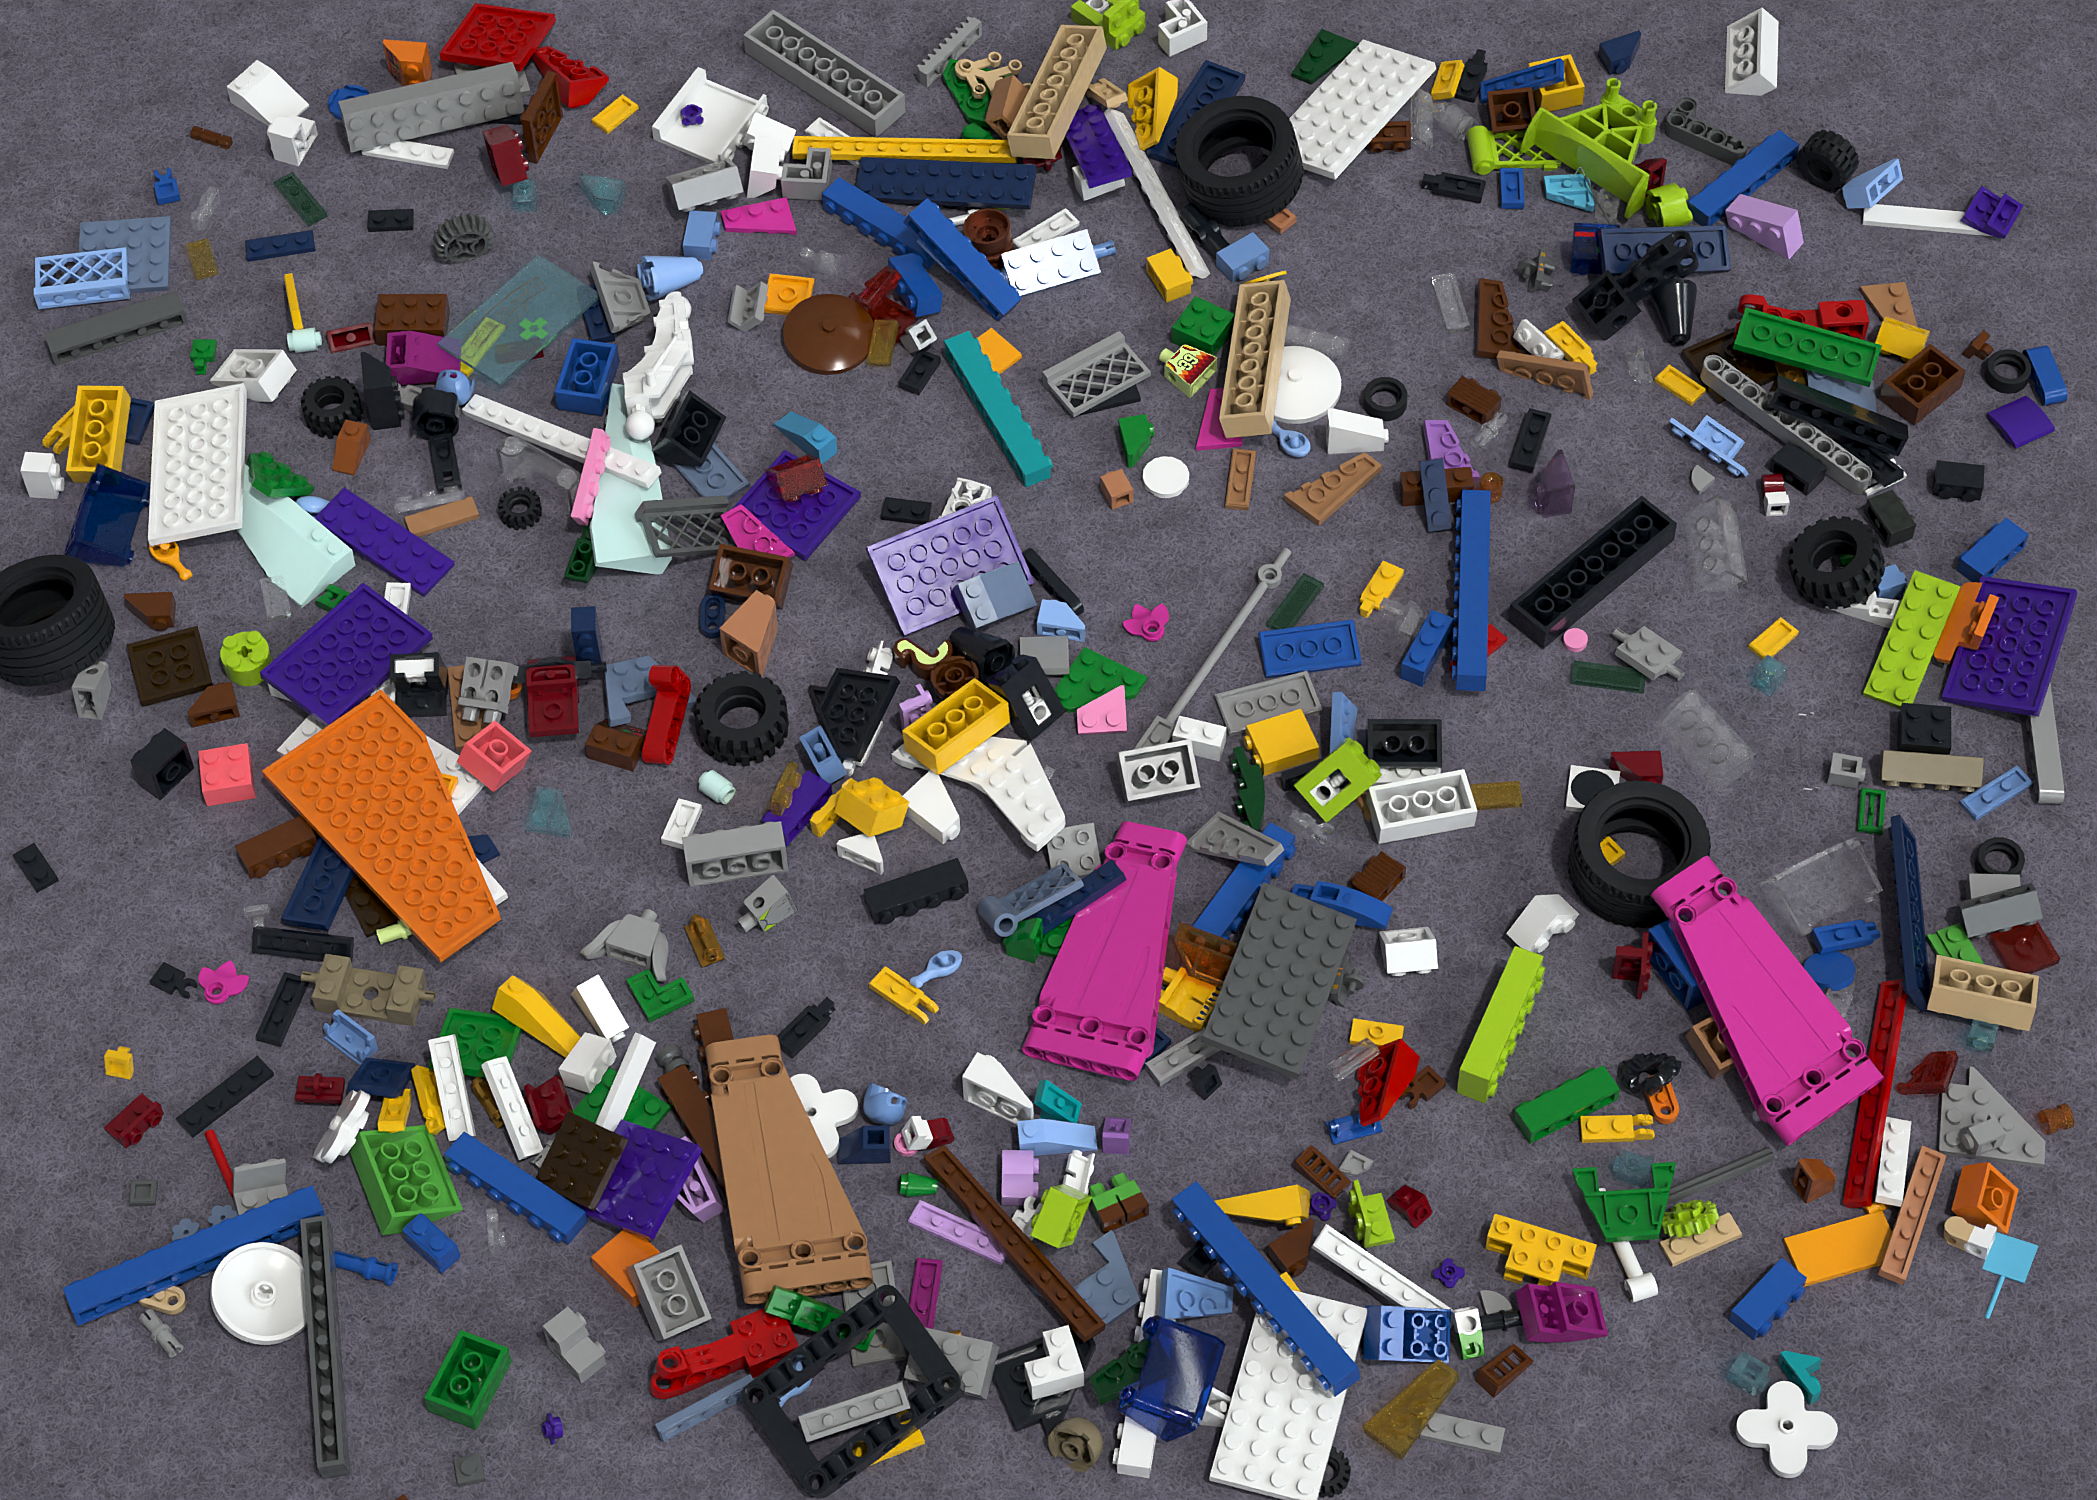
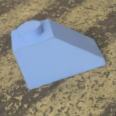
M1042 599L1037 619V635L1068 636L1069 640L1085 642V625L1067 603L1058 600Z

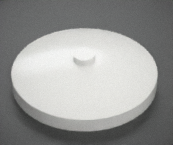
M1302 346L1284 347L1274 420L1284 423L1301 424L1312 422L1325 416L1327 408H1334L1341 394V377L1336 365L1327 356L1314 349Z
M267 1242L247 1244L229 1253L217 1267L210 1287L211 1305L215 1316L222 1326L235 1337L259 1345L282 1343L299 1334L307 1325L303 1258L284 1246Z

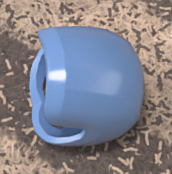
M443 370L438 375L435 389L457 394L459 406L470 400L474 391L475 380L469 381L465 374L458 370ZM455 374L457 377L451 378L450 375Z
M872 1082L868 1085L864 1097L863 1110L865 1115L876 1124L894 1125L902 1119L908 1101L906 1097H902ZM892 1097L897 1098V1102L895 1104L891 1103Z

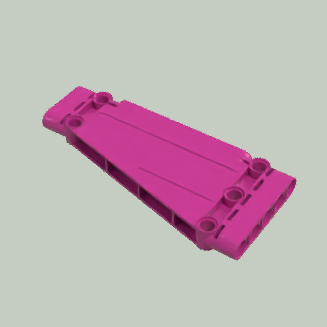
M1124 821L1121 823L1113 842L1105 848L1106 858L1103 864L1112 859L1124 873L1127 880L1076 913L1041 991L1039 1006L1033 1011L1034 1021L1022 1046L1024 1054L1034 1059L1128 1081H1136L1146 1058L1151 1056L1154 1050L1159 999L1161 996L1177 877L1176 867L1187 844V838L1183 834L1134 822Z
M1708 855L1652 892L1651 897L1669 918L1670 927L1696 979L1757 1111V1115L1763 1122L1769 1123L1786 1146L1797 1141L1884 1079V1076L1866 1055L1864 1044L1852 1037V1030L1846 1020L1747 897H1741L1738 894L1735 882L1725 877ZM1718 889L1726 891L1728 896L1721 895ZM1678 915L1685 916L1688 922L1680 920ZM1846 1050L1852 1051L1855 1057H1850ZM1806 1077L1813 1078L1816 1085L1810 1084ZM1767 1104L1773 1105L1777 1112L1770 1111L1767 1108Z

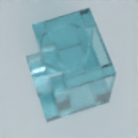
M528 178L513 183V205L515 212L537 211L538 190L536 180L532 181ZM529 201H531V203L520 204V202H529Z
M1767 654L1756 667L1754 680L1750 685L1771 698L1785 682L1788 667Z
M1623 1150L1622 1157L1616 1156L1612 1171L1617 1172L1615 1180L1646 1189L1651 1173V1163H1653L1655 1156L1649 1155V1157Z
M1742 1350L1730 1368L1726 1381L1755 1396L1758 1390L1763 1393L1771 1381L1768 1377L1771 1367Z

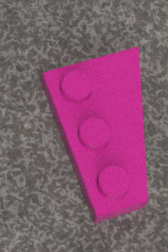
M787 197L721 211L726 232H768V234L789 233V235H797Z
M1224 388L1210 389L1196 451L1242 447V437L1226 438L1219 420Z
M742 504L721 515L737 547L789 558L796 555L792 549L787 547Z

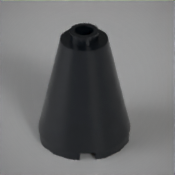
M1676 279L1667 280L1651 291V298L1666 338L1674 346H1683L1691 339L1697 286L1694 282L1684 279V283H1677Z
M959 627L950 634L949 642L952 644V649L958 656L965 657L966 661L971 663L973 661L979 670V680L984 683L989 676L1000 671L1007 661L1015 658V648L1006 639L966 627Z

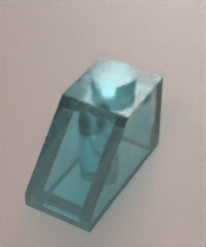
M581 174L582 191L597 211L607 215L612 213L620 214L626 196L625 181Z

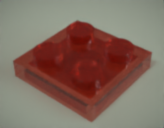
M2038 921L2027 926L2022 924L2016 925L2009 931L1997 932L1990 936L1991 944L2008 970L2032 974L2059 964L2060 957Z

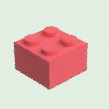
M493 721L465 743L457 763L492 792H495L524 768L532 750L498 722Z
M247 743L198 751L202 793L207 806L256 798L252 756Z

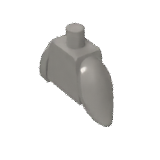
M645 909L641 917L628 914L622 920L611 922L580 951L587 959H595L607 954V957L649 969L650 971L653 970L656 981H667L665 971L669 943L665 934L660 930V924L655 922L657 914L650 909Z

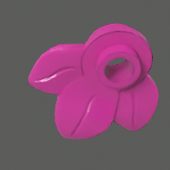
M1135 604L1132 610V619L1123 621V626L1132 635L1142 636L1145 640L1151 642L1158 641L1164 635V626L1169 621V613L1164 604H1159L1152 612L1145 607ZM1155 629L1156 632H1149V630Z
M227 961L215 971L203 967L199 973L198 981L205 989L204 996L206 1000L211 1004H221L229 996L238 995L244 991L249 983V976L237 975L233 962ZM217 990L222 991L220 994L213 995Z

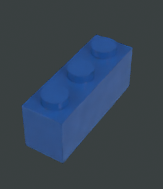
M914 253L888 258V266L885 269L886 278L895 287L897 294L902 297L907 308L912 311L915 317L941 312L943 293Z
M2006 517L2000 524L1995 523L1985 537H1979L1972 549L1969 551L1965 550L1959 556L1957 571L1971 582L1979 583L1981 576L1992 577L2025 547L2029 534Z
M1431 609L1402 662L1401 679L1423 687L1452 634V617Z
M1781 1258L1732 1309L1729 1322L1753 1341L1759 1335L1764 1337L1773 1326L1771 1322L1776 1317L1778 1319L1783 1318L1790 1308L1788 1304L1792 1300L1799 1301L1804 1295L1807 1277Z

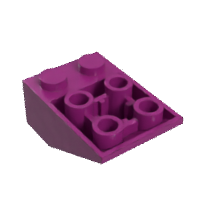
M410 330L387 333L386 365L391 368L392 377L397 376V381L400 385L436 382L439 373L443 370H458L461 372L462 342L461 340ZM455 374L450 375L451 378L457 377Z

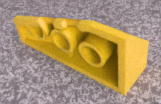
M1161 67L1128 84L1127 104L1129 108H1133L1131 119L1136 124L1135 134L1139 149L1142 151L1159 143L1177 98L1178 78Z
M514 975L498 988L492 1009L567 1058L581 1036L546 996Z
M1292 1185L1215 1200V1203L1227 1216L1296 1226L1301 1224V1220L1309 1219L1310 1191L1299 1185Z

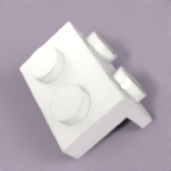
M1527 319L1520 322L1513 338L1527 351L1539 357L1563 359L1565 354Z

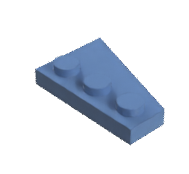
M1168 1267L1162 1270L1159 1321L1219 1316L1232 1313L1234 1287Z

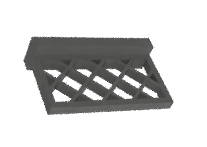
M726 495L643 501L634 513L637 522H642L655 558L718 553L719 545L725 544L719 540L721 534L730 539L731 544L725 545L737 547L724 521V525L721 526L711 520L712 517L721 516L727 512L726 507L729 502ZM691 518H698L705 524L701 528L690 520ZM676 519L684 524L682 529H679L671 524L670 520ZM650 521H656L663 526L661 531L654 528ZM707 525L719 532L716 537L704 530ZM686 526L698 533L695 539L684 532ZM665 528L677 535L675 540L663 533ZM681 537L690 543L691 547H683L677 543L678 539ZM699 537H704L705 539L710 541L712 545L705 546L704 544L698 541ZM658 539H661L671 547L669 549H660Z

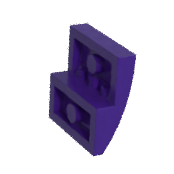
M1981 186L1960 221L1980 232L2004 239L2023 205L2005 193L2000 198Z
M2027 396L1987 413V419L2001 430L2003 439L2014 448L2023 446L2055 431V427L2047 415Z

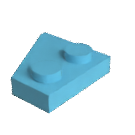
M1584 175L1544 176L1543 183L1546 199L1594 212L1593 194Z

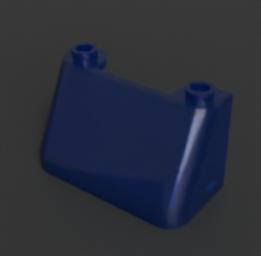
M97 464L84 490L63 555L92 564L124 567L125 563L130 564L135 552L131 550L132 545L130 544L143 506L148 507L150 504L149 491L151 483Z
M1155 1315L1149 1317L1142 1327L1143 1337L1151 1342L1138 1382L1123 1388L1120 1393L1121 1400L1117 1410L1165 1442H1169L1195 1431L1200 1425L1225 1350V1342L1215 1335Z

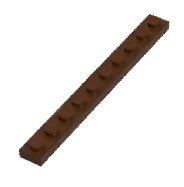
M945 1145L924 1156L923 1163L1083 1342L1105 1330L1106 1324Z

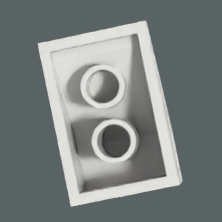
M258 60L227 86L230 102L267 126L273 123L277 116L289 118L290 115L299 116L309 107V104L273 69Z
M234 349L211 378L210 382L218 387L244 383L247 388L248 399L257 402H272L278 397L283 387L290 382L291 377L296 372V368L283 350Z
M977 1052L962 1076L964 1100L1016 1125L1017 1121L1034 1120L1032 1102L1001 1063L990 1055H982Z

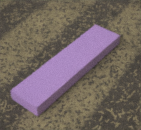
M919 1200L908 1219V1224L999 1265H1002L1006 1258L1002 1250L980 1226Z

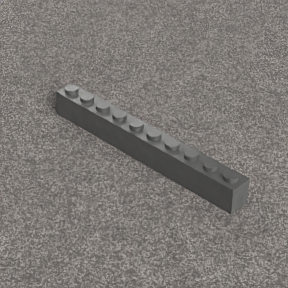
M327 1215L300 1219L317 1469L323 1479L351 1474L333 1227Z

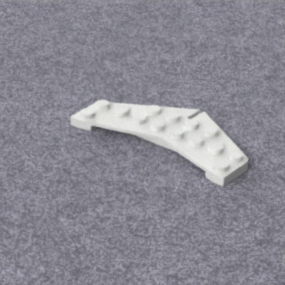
M990 737L941 773V775L969 783L988 795L1021 833V838L1037 852L1065 827L1064 812L1031 743L1027 745V741ZM904 743L891 754L892 761L900 766L912 770L918 767L930 771L929 768L905 751Z

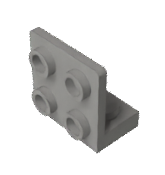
M1094 823L1064 827L1046 844L1051 869L1065 863L1077 876L1090 874L1099 864L1101 865Z
M269 1159L262 1163H246L233 1168L232 1195L238 1216L244 1214L249 1209L261 1207L273 1199L288 1195L285 1184V1159Z

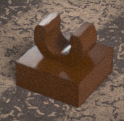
M1983 330L1971 341L1962 352V355L1970 359L1975 354L1976 357L1984 360L1994 350L1991 345L1985 343L1990 335Z

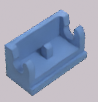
M337 1009L333 1013V1024L331 1026L327 1023L324 1024V1039L361 1066L366 1057L370 1058L378 1050L375 1036Z

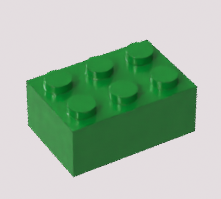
M460 1330L424 1397L428 1412L477 1430L512 1362L509 1349Z

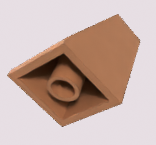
M756 590L719 629L723 654L751 673L761 674L762 677L778 630L774 599Z

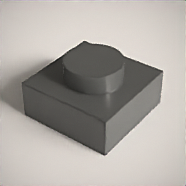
M481 1454L453 1459L459 1487L485 1481Z

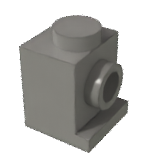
M926 319L906 328V333L900 337L908 353L919 351L937 340Z
M1833 752L1827 785L1834 784L1857 789L1858 783H1863L1866 768H1862L1863 758Z
M1990 1113L1986 1121H1976L1968 1127L1967 1133L1962 1135V1142L1965 1148L1971 1150L1974 1157H1977L2002 1146L2006 1132L1994 1113Z

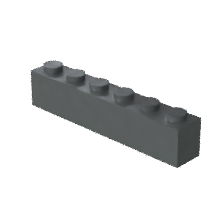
M177 291L93 318L75 322L71 325L53 329L52 331L45 332L44 335L54 364L57 366L188 324L179 295Z

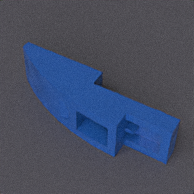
M1317 880L1315 886L1294 884L1291 892L1356 918L1355 925L1386 930L1393 912L1391 906L1370 895L1329 882Z

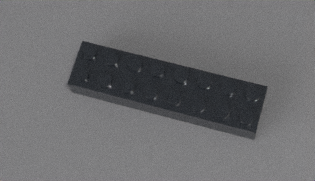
M1640 496L1510 604L1508 621L1541 648H1546L1668 546L1675 538L1677 523L1646 498Z

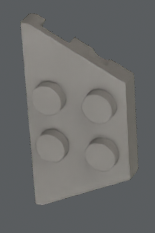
M592 262L590 270L611 333L649 319L651 311L640 279L625 275L615 269L608 272L599 268L600 263Z

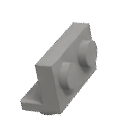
M761 281L749 290H745L739 285L734 286L728 323L741 331H749L756 325H760L764 319V308L768 299V285Z

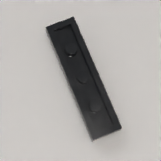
M261 926L253 928L252 953L319 961L324 960L325 954L350 957L352 963L354 937Z
M256 1056L180 1114L176 1120L194 1138L272 1078L274 1073Z

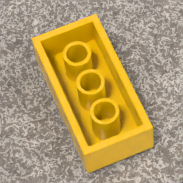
M124 386L77 387L66 472L74 483H120L131 397Z
M974 678L902 730L905 751L939 775L1010 723L1008 702Z

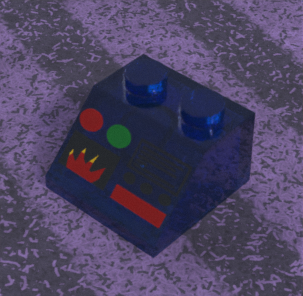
M1574 223L1570 250V273L1602 275L1597 231L1602 228H1620V225Z

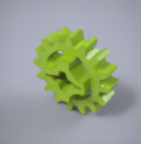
M1693 1200L1676 1204L1674 1208H1670V1212H1665L1662 1222L1664 1233L1669 1234L1670 1237L1677 1235V1237H1688L1704 1233L1710 1229L1709 1225H1715L1717 1223L1716 1220H1719L1715 1203L1711 1204L1709 1200L1704 1203L1703 1200Z

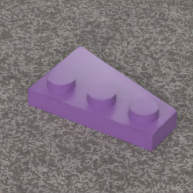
M1425 420L1423 430L1428 459L1442 457L1444 469L1471 467L1473 481H1479L1480 475L1470 465L1471 460L1459 446L1460 441L1448 420Z

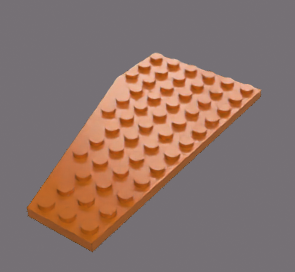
M379 690L262 770L263 776L440 963L501 920L497 906L479 867L475 853L462 826L425 733L382 690Z

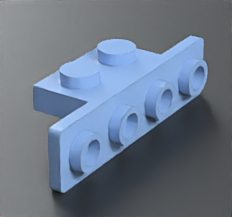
M1708 415L1704 417L1694 432L1671 417L1669 420L1673 426L1671 430L1681 438L1686 435L1691 439L1689 443L1699 451L1703 448L1709 451L1708 456L1718 464L1721 461L1728 465L1726 469L1738 477L1739 474H1742L1744 477L1748 476L1747 470L1732 460L1745 444L1744 440Z

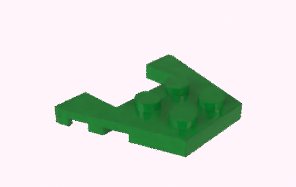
M1675 1162L1651 1163L1653 1188L1599 1191L1596 1167L1572 1169V1176L1605 1242L1659 1239L1675 1173Z

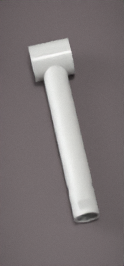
M1600 1188L1599 1191H1606V1189ZM1612 1242L1628 1279L1624 1280V1287L1631 1295L1632 1300L1630 1302L1634 1303L1658 1295L1654 1276L1651 1272L1643 1274L1630 1242Z

